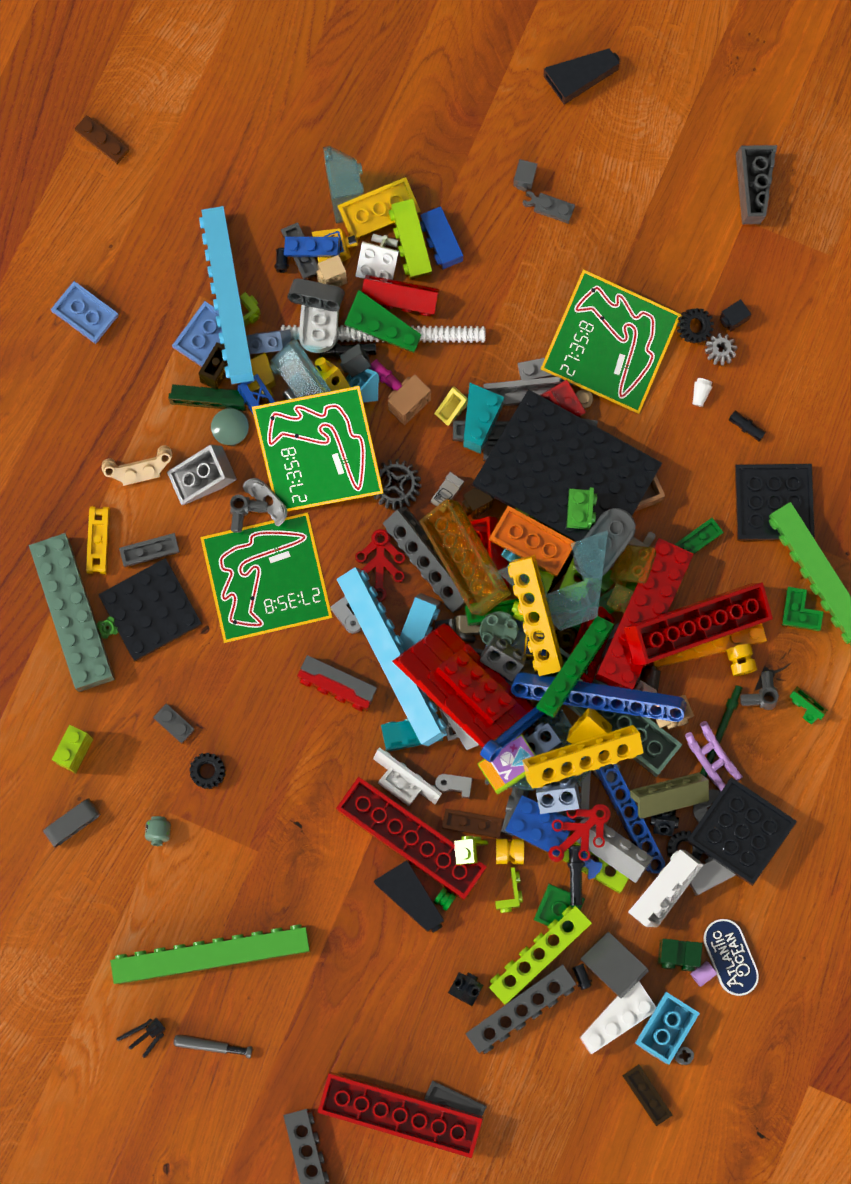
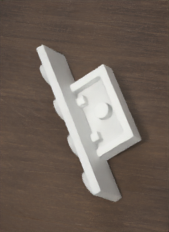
M381 748L377 750L373 759L387 769L386 773L379 780V785L408 806L411 805L419 793L434 804L438 802L442 793L435 786L427 783L419 774L412 772L404 763L397 761L389 752Z

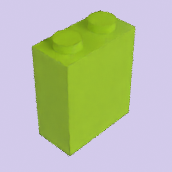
M69 725L52 761L76 774L93 738L88 733Z

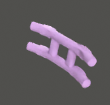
M703 721L700 723L706 740L709 742L708 744L700 748L692 732L686 733L685 737L691 751L696 755L711 781L722 791L725 783L715 772L724 765L736 781H739L743 776L720 746L707 721ZM714 749L719 759L710 764L705 755Z

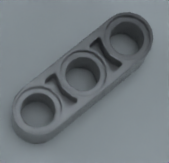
M297 278L293 280L287 297L296 304L328 311H338L345 292L337 286Z
M88 798L46 827L43 832L53 847H57L97 819L100 813L90 798Z

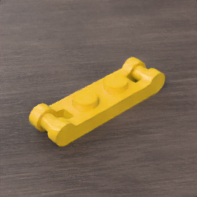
M90 506L87 574H93V572L107 573L109 507L99 509ZM96 516H102V520H96ZM94 559H100V565L93 564Z

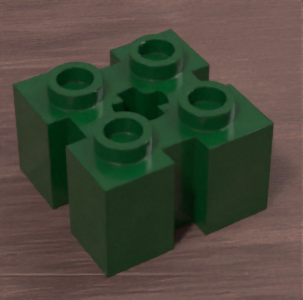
M663 938L659 940L657 964H662L664 969H675V966H681L682 971L693 972L695 968L701 966L703 943Z

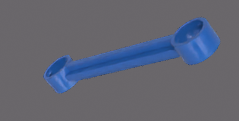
M537 707L533 708L495 741H488L482 748L480 756L490 763L493 762L503 748L545 713L539 711Z

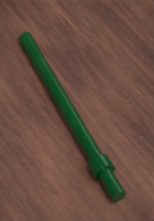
M735 685L731 698H728L726 702V710L715 734L719 744L732 713L739 704L737 701L743 688ZM714 749L706 756L710 764H712L716 755ZM702 766L700 774L707 777L708 774Z

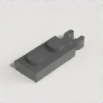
M526 192V196L532 200H523L525 207L534 206V212L569 224L575 208L574 204L543 193L536 197L533 192Z

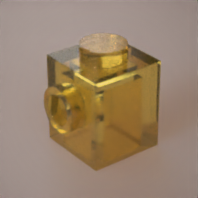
M615 584L606 605H609V608L616 612H624L634 591Z

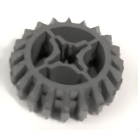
M396 459V464H392V461L388 460V466L383 462L381 463L383 469L378 468L380 480L386 475L389 483L385 485L382 494L374 495V499L381 498L378 502L379 505L386 502V509L389 508L390 504L393 510H396V505L402 508L404 503L410 507L409 500L412 502L416 501L413 495H420V492L416 489L422 487L420 483H417L421 481V477L416 476L418 474L417 470L411 471L413 469L412 464L406 467L407 462L405 460L402 462V465L399 464V459ZM393 471H399L404 474L402 476H396L393 474ZM392 480L395 483H399L400 490L396 486H393ZM408 480H411V489L405 494L403 486L407 484ZM395 493L401 498H391L386 496V494Z

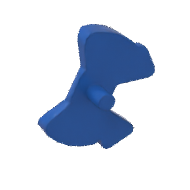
M583 852V859H585L587 855ZM592 859L583 861L585 862L584 867L588 869V879L595 878L602 868V863L594 862Z

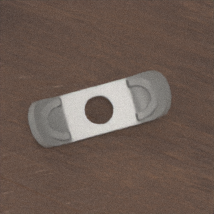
M251 478L243 484L244 491L257 501L265 502V497L267 495L271 496L273 504L272 506L268 505L267 512L274 520L276 526L284 523L287 517V508L284 503L260 479Z

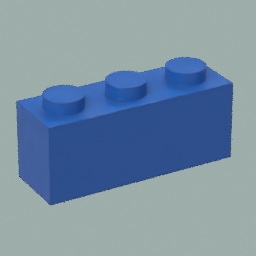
M441 206L421 214L419 222L422 233L426 232L427 234L426 242L430 249L433 248L435 252L433 257L436 264L441 265L443 270L463 262L462 251Z

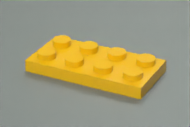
M406 177L337 205L349 235H356L357 239L395 223V221H391L388 210H391V204L413 199L417 214L421 212Z

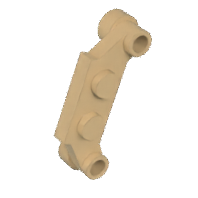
M163 445L158 448L157 456L154 458L120 466L116 464L115 460L108 458L102 462V472L106 477H112L121 481L123 486L160 477V472L170 462L172 450L169 446Z

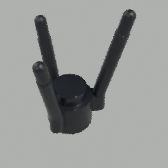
M157 1017L154 1020L150 1018L146 1023L117 1037L116 1040L120 1041L146 1028L147 1032L129 1046L131 1050L149 1035L152 1038L155 1037L142 1055L145 1058L164 1036L162 1032L166 1029Z

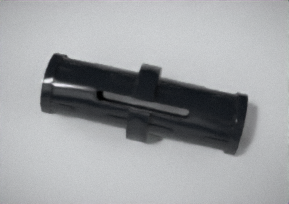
M736 410L729 418V421L742 429L743 433H748L758 442L766 433V431L756 426L753 420H748Z

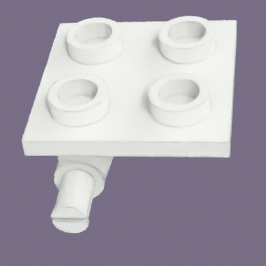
M373 233L371 241L381 244L378 246L362 242L355 276L364 279L366 275L393 280L399 251L386 248L385 246L389 245L397 248L398 240L388 238V235L380 236Z

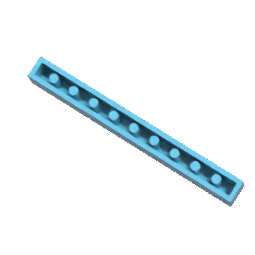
M224 207L201 210L202 217H199L201 229H205V233L202 234L203 244L208 246V250H205L206 261H210L211 266H207L209 278L213 277L214 281L210 283L212 294H216V299L213 300L215 311L219 310V316H216L217 326L222 328V333H219L220 343L225 345V349L222 350L223 361L228 363V366L225 367L226 378L231 379V384L254 381Z
M355 567L337 578V581L420 743L430 746L447 735L445 731L446 725L436 713L438 711L437 707L432 701L430 702L427 694L392 662V660L404 652L402 648L403 642L395 634L393 622L387 619L385 615L386 609L377 599V591L373 586H370L368 574L365 570Z

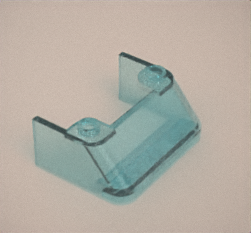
M332 146L323 147L336 223L344 222L337 205L364 194L363 183L360 180V174H363L361 163H357L356 159Z
M296 339L287 343L270 360L271 365L269 366L275 375L279 374L282 376L296 398L331 391Z

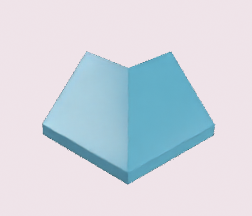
M366 369L353 378L348 374L345 379L351 387L360 386L363 403L378 401L380 379L377 372Z

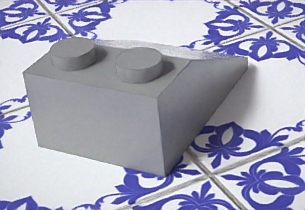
M217 445L207 446L167 471L181 505L216 492L237 480L223 447Z

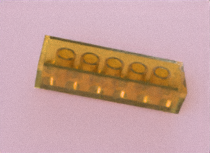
M447 498L419 520L471 614L484 616L511 595L510 590L459 502Z

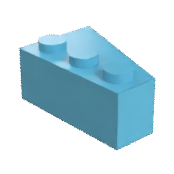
M422 593L415 597L400 635L404 651L432 632L433 627L431 625L433 620H436L439 615L440 609L438 608L441 601Z

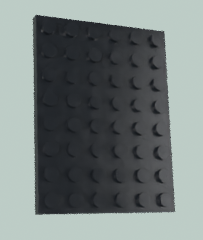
M528 389L472 486L579 545L590 530L567 528L569 489L589 490L590 487L594 488V494H597L596 505H593V512H596L595 522L605 511L613 508L623 509L633 516L662 463Z

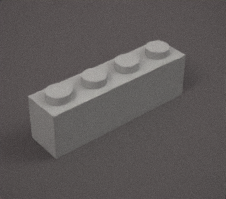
M584 817L580 823H585L589 818ZM596 824L590 829L589 851L636 883L646 871L653 857L606 824H604L603 833L605 845L602 848H596L593 844V839L596 837ZM581 838L578 839L576 842L581 844ZM600 838L596 839V845H601L603 840Z
M709 857L704 860L706 864L702 866L689 885L695 896L734 877L735 874Z

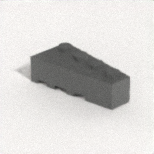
M777 145L741 146L736 153L742 224H761L766 217Z

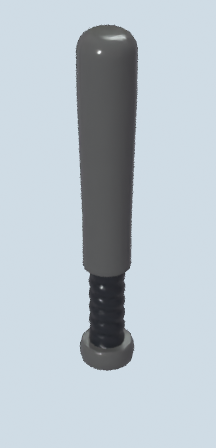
M176 1035L174 1038V1045L182 1048L225 1054L245 1055L246 1058H251L253 1051L252 1046L242 1048L228 1045V1043L184 1035Z

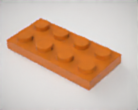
M507 506L489 538L493 543L521 558L535 555L538 567L555 577L560 573L576 542L510 506Z

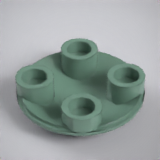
M231 408L218 412L211 423V432L214 438L221 444L235 446L244 440L249 430L246 416L239 410Z
M502 611L488 614L480 625L482 641L488 645L495 635L498 638L504 639L509 645H512L518 635L516 620L510 614Z

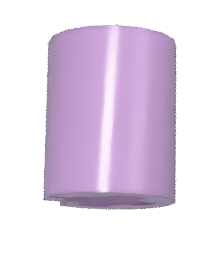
M707 961L691 973L692 978L700 987L717 975L714 968Z

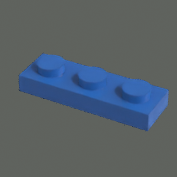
M285 237L284 256L334 257L339 255L340 257L341 239L339 237Z

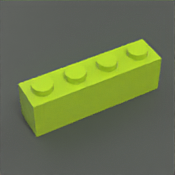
M410 199L391 204V210L388 211L391 221H395L396 228H393L395 238L400 240L401 246H398L400 257L405 259L406 264H403L405 275H409V278L413 279L432 274L414 200Z

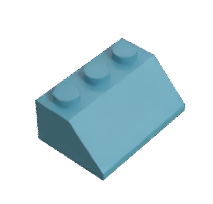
M665 992L635 1044L669 1065L700 1013L668 992Z

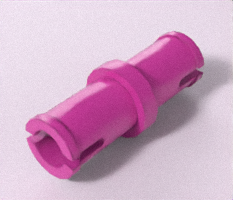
M377 359L371 363L369 369L379 374L382 383L387 384L393 391H398L402 387V383L392 375L393 372L387 370Z

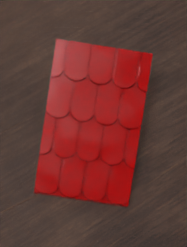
M444 623L404 651L392 662L439 706L466 750L478 745L483 748L488 741L495 740L530 712L533 707L525 698L513 695L511 686L499 673L479 661L480 655L469 644H466L450 626ZM461 649L518 702L514 708L492 725L480 713H477L436 672L438 666Z

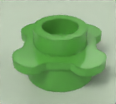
M108 617L107 620L97 623L101 637L107 639L112 634H118L113 617Z

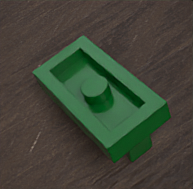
M798 686L789 696L795 705L807 709L803 718L810 724H813L818 718L821 720L828 711Z

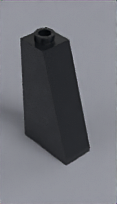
M610 48L548 66L544 69L543 76L565 105L618 71L620 59L615 52L612 53Z
M407 860L373 881L383 893L427 932L431 930L434 933L443 927L441 925L444 922L442 916Z

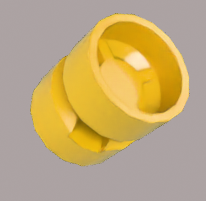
M750 643L734 646L726 650L729 661L733 663L731 665L733 676H741L758 670L755 659L751 658L753 651ZM746 659L745 663H738V661Z
M496 839V864H507L509 861L512 864H524V840L513 839L509 842L508 839Z

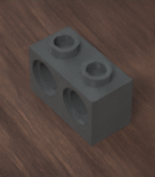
M494 635L482 651L479 661L508 680L513 681L523 668L527 655L520 649L509 645L504 639Z

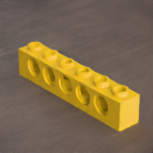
M532 555L512 560L509 563L510 566H508V573L514 580L513 591L514 595L518 596L519 599L518 610L524 618L523 629L529 637L528 648L530 653L533 652L535 659L533 660L534 670L538 671L539 676L559 672L564 663L536 556ZM521 574L529 576V583L521 580ZM526 593H532L535 600L533 602L528 601ZM531 612H537L540 619H532ZM536 631H542L545 636L544 639H539L536 636ZM542 649L549 652L548 658L541 655Z
M634 725L523 759L522 762L526 780L533 789L541 788L545 784L560 782L567 777L579 776L589 770H598L602 766L616 764L627 758H635L644 752L640 732Z

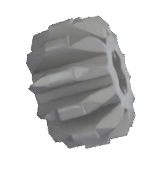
M721 333L717 335V338L711 336V341L706 343L708 348L705 349V353L709 354L707 359H714V365L720 361L721 366H724L725 361L731 363V358L736 356L734 351L737 350V346L733 345L735 340H728V334L724 338H722ZM720 347L724 348L722 352L718 351Z

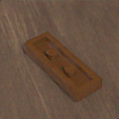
M87 115L74 128L78 134L116 164L129 152L125 145Z
M445 808L442 829L500 839L503 819Z

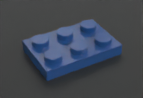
M522 795L505 831L549 852L551 847L561 845L570 833L567 830L555 832L552 829V822L557 819L570 823H575V821L558 812L540 814L538 803ZM556 822L554 828L560 829L561 823ZM558 850L553 851V855L558 857L560 852Z

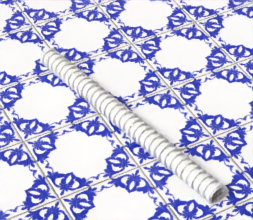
M282 325L281 330L290 329L291 339L294 342L299 340L300 326L294 325V327H291V325H288V327H285V325ZM341 325V327H338L336 342L338 340H341V342L344 340L347 342L349 340H352V342H355V340H358V342H361V340H364V342H367V340L379 342V339L347 326ZM411 326V328L421 334L420 341H423V343L429 341V343L435 341V343L437 341L441 343L443 341L447 343L449 341H452V343H455V341H458V343H461V341H464V343H467V341H470V343L482 341L484 343L486 331L484 326L482 328H479V326H476V328H473V326H470V328H467V326H464V328H461V326H458V328H455V326H452V328H449V326H446V328H443V326L441 328L437 326L435 328H432V326H429V328H426V326Z

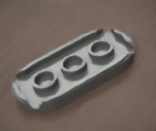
M613 508L605 511L598 518L574 552V565L582 576L598 578L609 571L634 537L636 525L630 513L623 509Z

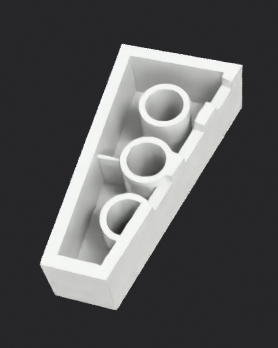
M680 849L671 856V861L660 871L658 877L629 910L628 913L644 926L658 927L704 865L686 850Z
M638 982L622 998L617 996L580 1036V1039L589 1053L593 1054L653 1014L656 1006L641 983Z

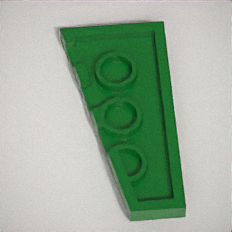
M358 290L344 325L415 353L421 339V334Z

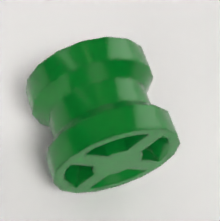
M444 886L433 903L436 905L440 904L443 910L447 911L457 895L448 892V889Z

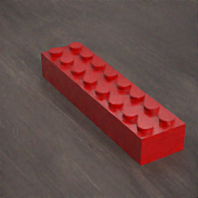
M658 538L594 679L609 686L627 689L634 688L644 664L634 665L624 627L668 612L694 555L693 553Z
M763 582L751 583L626 626L624 630L634 665H642L772 620L773 617Z
M359 776L336 807V810L463 900L467 898L487 869V866L478 860V863L456 865L455 844Z
M334 1072L328 1073L317 1112L469 1158L473 1157L483 1121V1116Z

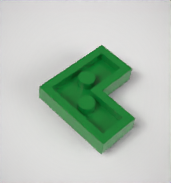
M787 587L782 625L821 631L823 611L805 608L807 590Z

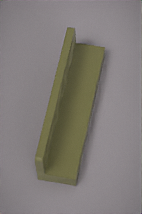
M698 772L630 790V797L638 803V817L642 819L709 801V780Z

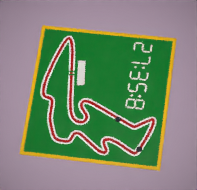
M583 269L541 366V370L563 380L567 379L569 383L639 414L681 314Z
M360 386L252 407L270 487L274 494L284 503L287 512L383 493Z
M308 512L286 517L284 523L280 526H276L274 520L243 527L241 533L229 530L200 537L224 643L332 618Z

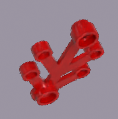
M384 529L374 531L371 536L372 542L355 555L358 563H364L367 560V556L377 548L376 556L361 570H365L369 574L376 567L375 590L383 594L381 598H377L379 603L383 602L387 596L386 590L383 588L384 567L393 576V580L396 583L404 581V573L398 571L384 556V548L394 557L396 564H403L405 555L390 543V535ZM383 536L385 539L383 542H379L377 538ZM363 554L365 558L359 560L358 555ZM401 555L403 557L402 561H397L396 556ZM397 574H401L402 579L397 580L395 576Z
M598 804L592 810L575 809L576 814L574 816L569 815V810L566 811L567 816L571 819L577 816L588 817L589 819L585 823L554 820L552 822V829L555 832L562 830L575 832L561 845L550 848L548 855L551 861H562L565 856L564 852L580 838L581 850L578 853L579 859L581 861H588L590 859V829L596 824V837L593 839V844L596 848H602L605 845V839L603 838L604 823L610 818L609 808L603 804ZM599 810L604 812L603 817L596 815ZM556 822L561 823L560 829L554 828ZM596 839H602L603 843L601 845H596ZM558 850L560 855L554 857L553 851ZM587 852L588 857L585 859L581 858V853Z

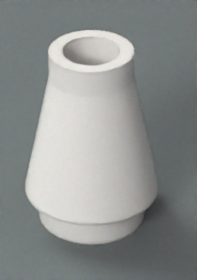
M698 378L697 382H694L693 405L703 407L713 388L711 386L712 381Z

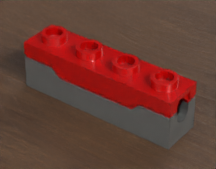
M308 655L297 675L298 679H300L299 683L307 687L313 685L318 688V692L324 695L330 693L335 696V700L345 704L347 701L353 704L352 708L360 712L363 709L368 711L377 692V687Z

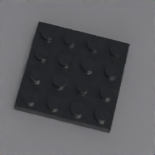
M812 464L735 465L737 541L780 540L779 536L781 535L778 530H774L769 523V515L790 502L815 539Z
M166 558L98 594L109 616L115 619L114 624L118 628L117 630L134 661L143 658L202 625Z
M731 777L689 836L687 842L753 886L797 821Z

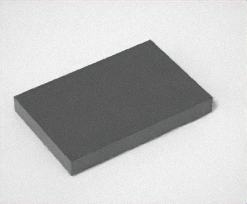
M609 932L581 958V961L619 998H622L649 972L648 968Z
M434 1081L431 1082L424 1098L425 1100L480 1116L483 1115L486 1109L485 1105Z

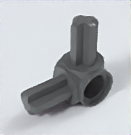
M240 494L233 496L230 500V514H232L231 531L235 533L242 532L243 519L249 511L266 513L267 502L250 500V497H244ZM238 501L244 502V506L240 509L234 507Z
M771 671L761 673L762 689H760L759 694H742L740 696L742 706L759 705L760 708L765 710H772L776 707L779 695L777 688L774 687L773 673ZM771 696L774 701L768 702L764 697Z

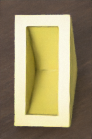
M452 387L434 414L449 426L467 407L468 398L457 388Z

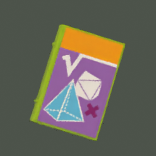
M521 734L503 748L493 762L490 763L484 759L478 763V766L498 795L526 776L522 760L536 755Z

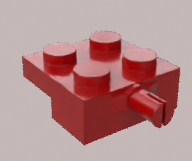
M567 379L540 394V396L578 417L586 413Z

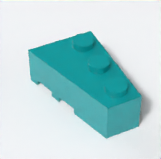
M469 384L463 447L481 454L504 406L503 396L475 384Z
M408 718L404 719V721H393L381 725L387 752L422 745Z

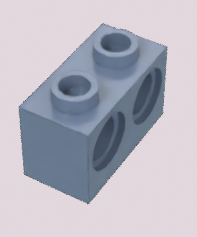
M290 329L247 335L249 354L283 351L293 348Z
M541 723L534 728L535 732L533 734L523 736L528 744H535V755L552 751L563 743L549 723ZM544 732L551 733L552 738L549 742L542 741L541 735Z
M565 778L560 782L545 784V786L536 790L540 814L580 808L581 799L576 779ZM563 792H570L572 795H565ZM549 794L552 798H546L544 795Z

